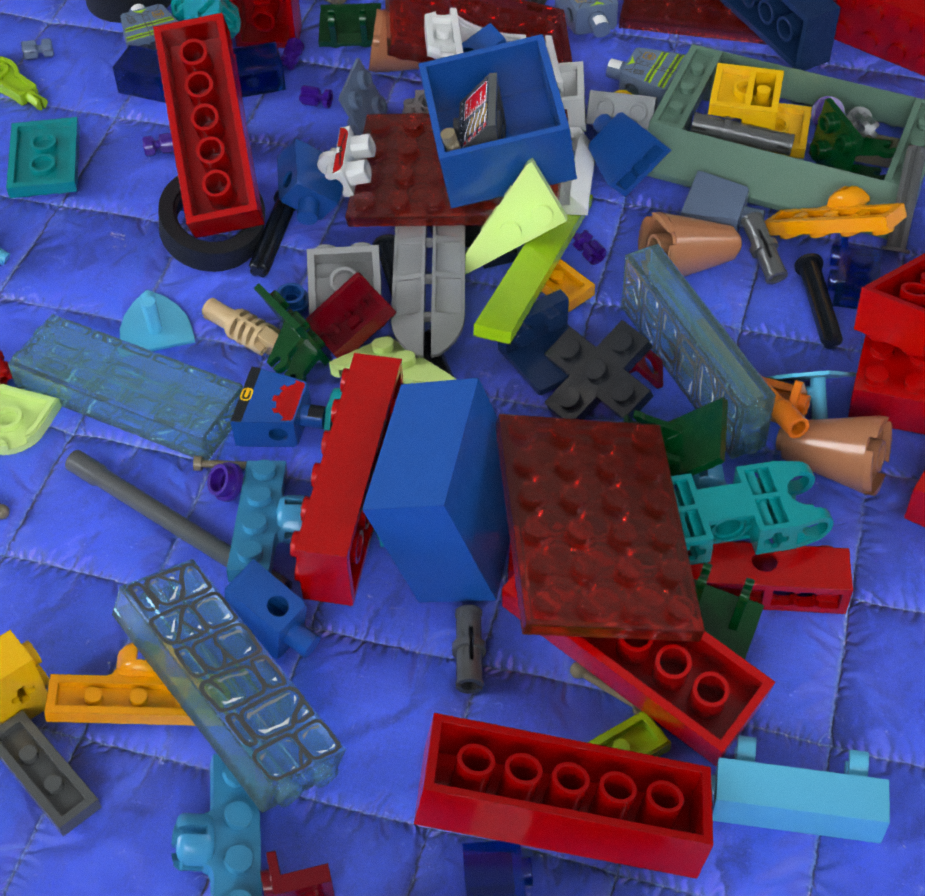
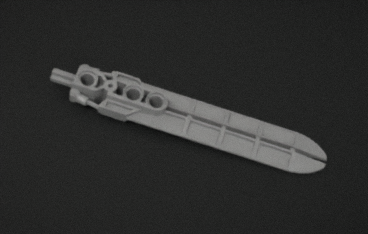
M415 90V98H409L403 102L404 108L400 118L402 125L399 126L398 171L391 305L397 313L391 317V324L394 336L405 350L414 352L415 357L424 358L425 322H431V358L441 356L449 350L461 335L464 327L465 205L451 208L425 92L424 90ZM414 120V127H409L408 125L412 124ZM428 199H434L433 203H428ZM428 213H433V238H427ZM427 248H433L432 274H426ZM426 284H432L431 312H425Z

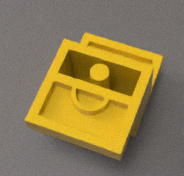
M718 63L708 115L723 118L729 116L741 119V123L795 134L789 156L804 159L812 107L779 103L784 71Z

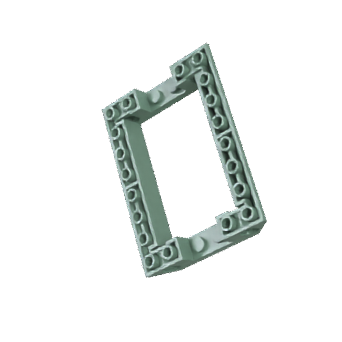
M692 44L649 122L647 131L667 145L671 151L647 176L691 187L697 171H703L747 186L749 189L747 203L778 211L825 206L829 197L843 186H858L865 190L870 196V201L865 205L894 204L896 202L907 147L916 145L925 148V99ZM725 63L783 70L784 75L780 98L813 106L819 98L833 96L842 102L844 114H847L854 107L862 106L871 112L872 118L877 122L904 128L885 179L880 180L691 132V120L701 101H710L717 64ZM924 162V167H923V172H922V176H921V181H920V186H919V190H918V195H917L916 204H917V201H918V198H919V195H920V191H921V187H922V184H923V180H924V177H925V162ZM861 232L872 235V232ZM889 233L877 237L888 240Z

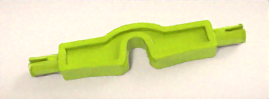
M0 56V93L12 98L20 105L30 103L38 110H43L42 107L45 109L48 101L39 95L36 84L20 74L17 65L12 60Z

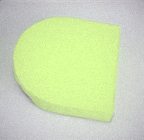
M0 383V455L16 454L35 445L43 437L62 406L59 398Z

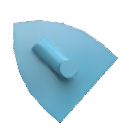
M150 290L143 292L131 304L120 326L122 357L195 343L193 329L185 312L167 297Z
M827 370L775 375L766 378L778 381L810 380V386L805 387L807 395L811 396L812 419H828L826 379L856 377L857 373Z

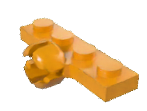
M843 186L829 197L825 206L779 210L764 222L770 235H780L781 239H790L802 234H809L811 238H819L830 233H840L842 237H849L860 232H872V235L879 236L892 232L894 227L907 217L904 203L865 205L870 201V196L865 190L858 186Z
M139 641L127 644L118 652L116 669L109 675L50 674L44 711L46 722L227 726L225 716L228 714V711L218 712L200 692L199 685L202 681L209 678H176L170 676L169 653L161 645L154 642L147 643L145 660L138 659ZM219 679L213 680L224 692H221L210 683H206L204 689L208 696L221 709L229 707V703L224 704L221 701H229L230 679L222 680V682H218L217 680Z

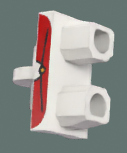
M350 126L340 127L337 148H331L330 151H325L319 155L318 169L325 174L326 179H337L341 182L344 197L354 196L356 185L371 183V166L368 160L364 158L375 157L376 145L370 134L355 136Z

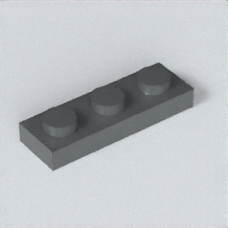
M23 710L0 725L1 762L62 836H65L102 808L94 793Z

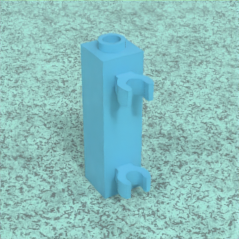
M738 735L734 759L718 758L715 775L711 774L713 821L881 844L890 823L889 779L868 777V752L849 750V761H845L844 774L755 762L756 737Z

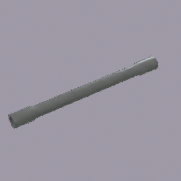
M75 450L68 456L65 463L68 471L90 485L101 488L227 567L231 548L229 544L109 471L105 465L81 450ZM272 569V575L291 590L292 581Z

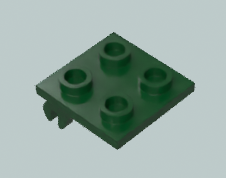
M381 3L321 5L319 47L371 46L376 11L381 9Z
M827 98L818 117V125L813 141L810 144L809 154L817 164L884 180L886 175H880L881 168L853 164L856 156L892 158L897 148H890L891 141L863 138L834 100Z
M258 283L254 290L283 323L267 363L270 367H273L281 360L273 368L276 373L285 372L284 375L306 382V375L318 360L325 366L330 362L321 350L326 344L310 329L309 323L296 310L293 311L289 308L288 302L276 290L269 294Z
M722 397L669 422L646 415L637 410L634 411L633 416L636 421L625 415L623 422L625 429L633 433H640L655 443L658 449L644 445L639 441L631 440L630 448L633 451H630L625 445H621V458L630 463H637L653 474V479L690 473L693 476L724 463L728 401Z
M704 562L698 580L681 575L670 606L743 659H746L764 608L763 604L749 600L755 580L747 577L740 596H736L706 585L713 566L712 564Z

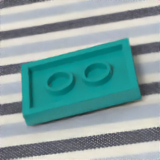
M77 117L11 123L6 184L9 198L77 192L80 126Z

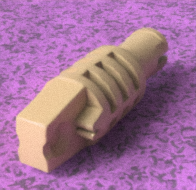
M213 297L208 299L203 305V317L223 328L228 338L235 340L237 343L261 356L264 353L267 355L271 354L280 329L245 309L234 310Z

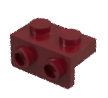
M357 272L305 320L311 326L310 329L339 358L359 349L369 337L384 327L387 321L397 312L370 285L364 276Z

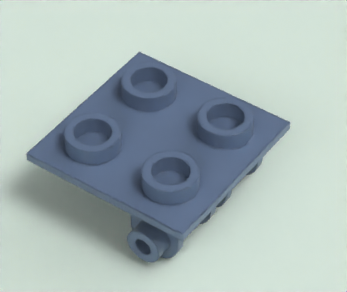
M356 58L338 100L349 117L347 126L351 127L354 135L370 134L373 141H375L388 108L384 97L376 89L370 72L365 69L360 58Z

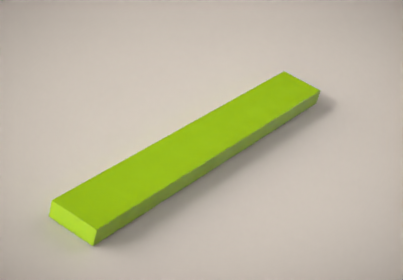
M593 195L589 197V209L592 206ZM567 215L566 222L524 244L474 323L473 336L511 344L586 215Z

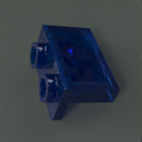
M840 236L839 245L832 244L829 265L835 266V269H830L827 290L833 291V306L858 309L861 288L880 278L881 251L848 247L849 237Z

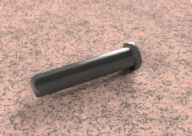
M858 106L852 108L847 113L846 117L863 138L867 135L872 139L878 136L875 130L880 125L872 118V114L867 108Z
M910 145L907 147L895 202L904 203L907 217L889 233L886 246H881L882 250L910 254V250H907L906 246L925 162V148L922 146Z

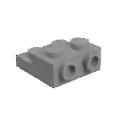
M358 242L348 247H335L330 244H323L314 249H307L309 315L357 272L361 273L382 296L379 245Z

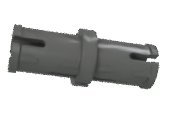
M752 212L741 219V225L744 227L751 244L749 250L752 257L757 258L766 278V283L775 284L784 280L788 276V272L778 254V242L776 238L771 237L762 213Z
M463 605L456 609V639L452 643V655L456 658V689L467 694L477 693L484 686V681L482 680V658L486 655V642L481 636L482 610L475 605Z

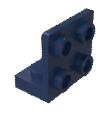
M561 289L535 301L511 344L498 342V350L538 395H543L559 387L569 377L545 356V352L570 327L568 325L569 298Z

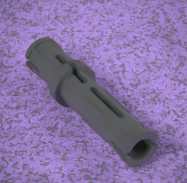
M698 112L694 114L690 130L691 132L778 152L787 156L791 153L795 134L732 121V117L725 116V119Z

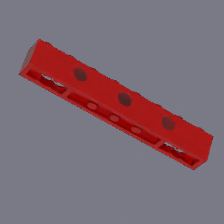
M535 529L524 531L511 530L508 581L549 532H541ZM569 532L667 604L672 603L681 575L698 580L704 564L675 568L640 567L632 561L628 549L630 542L636 537L620 534L596 535ZM723 542L713 544L711 562H707L713 566L706 585L740 596L746 578L753 579L755 583L749 600L763 604V610L846 614L853 592L849 548H834L828 545L817 547L802 546L791 550L755 555L753 546L749 542ZM646 549L641 552H649L653 549ZM773 591H784L794 593L790 595H777L773 593ZM801 592L815 593L814 595L807 597L797 595Z

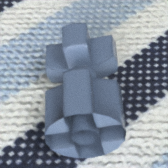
M50 38L42 39L41 45H37L34 40L21 42L24 60L38 59L39 53H43L45 58L54 56Z

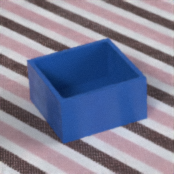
M543 34L418 63L451 208L503 197L510 185H513L524 169L526 162L531 158L535 160L549 186L577 179L570 127ZM497 72L507 124L506 138L447 152L440 136L441 131L445 128H453V119L459 117L460 102L489 73Z
M479 378L401 384L362 508L419 603L497 600L509 549L511 530L514 527L526 475Z

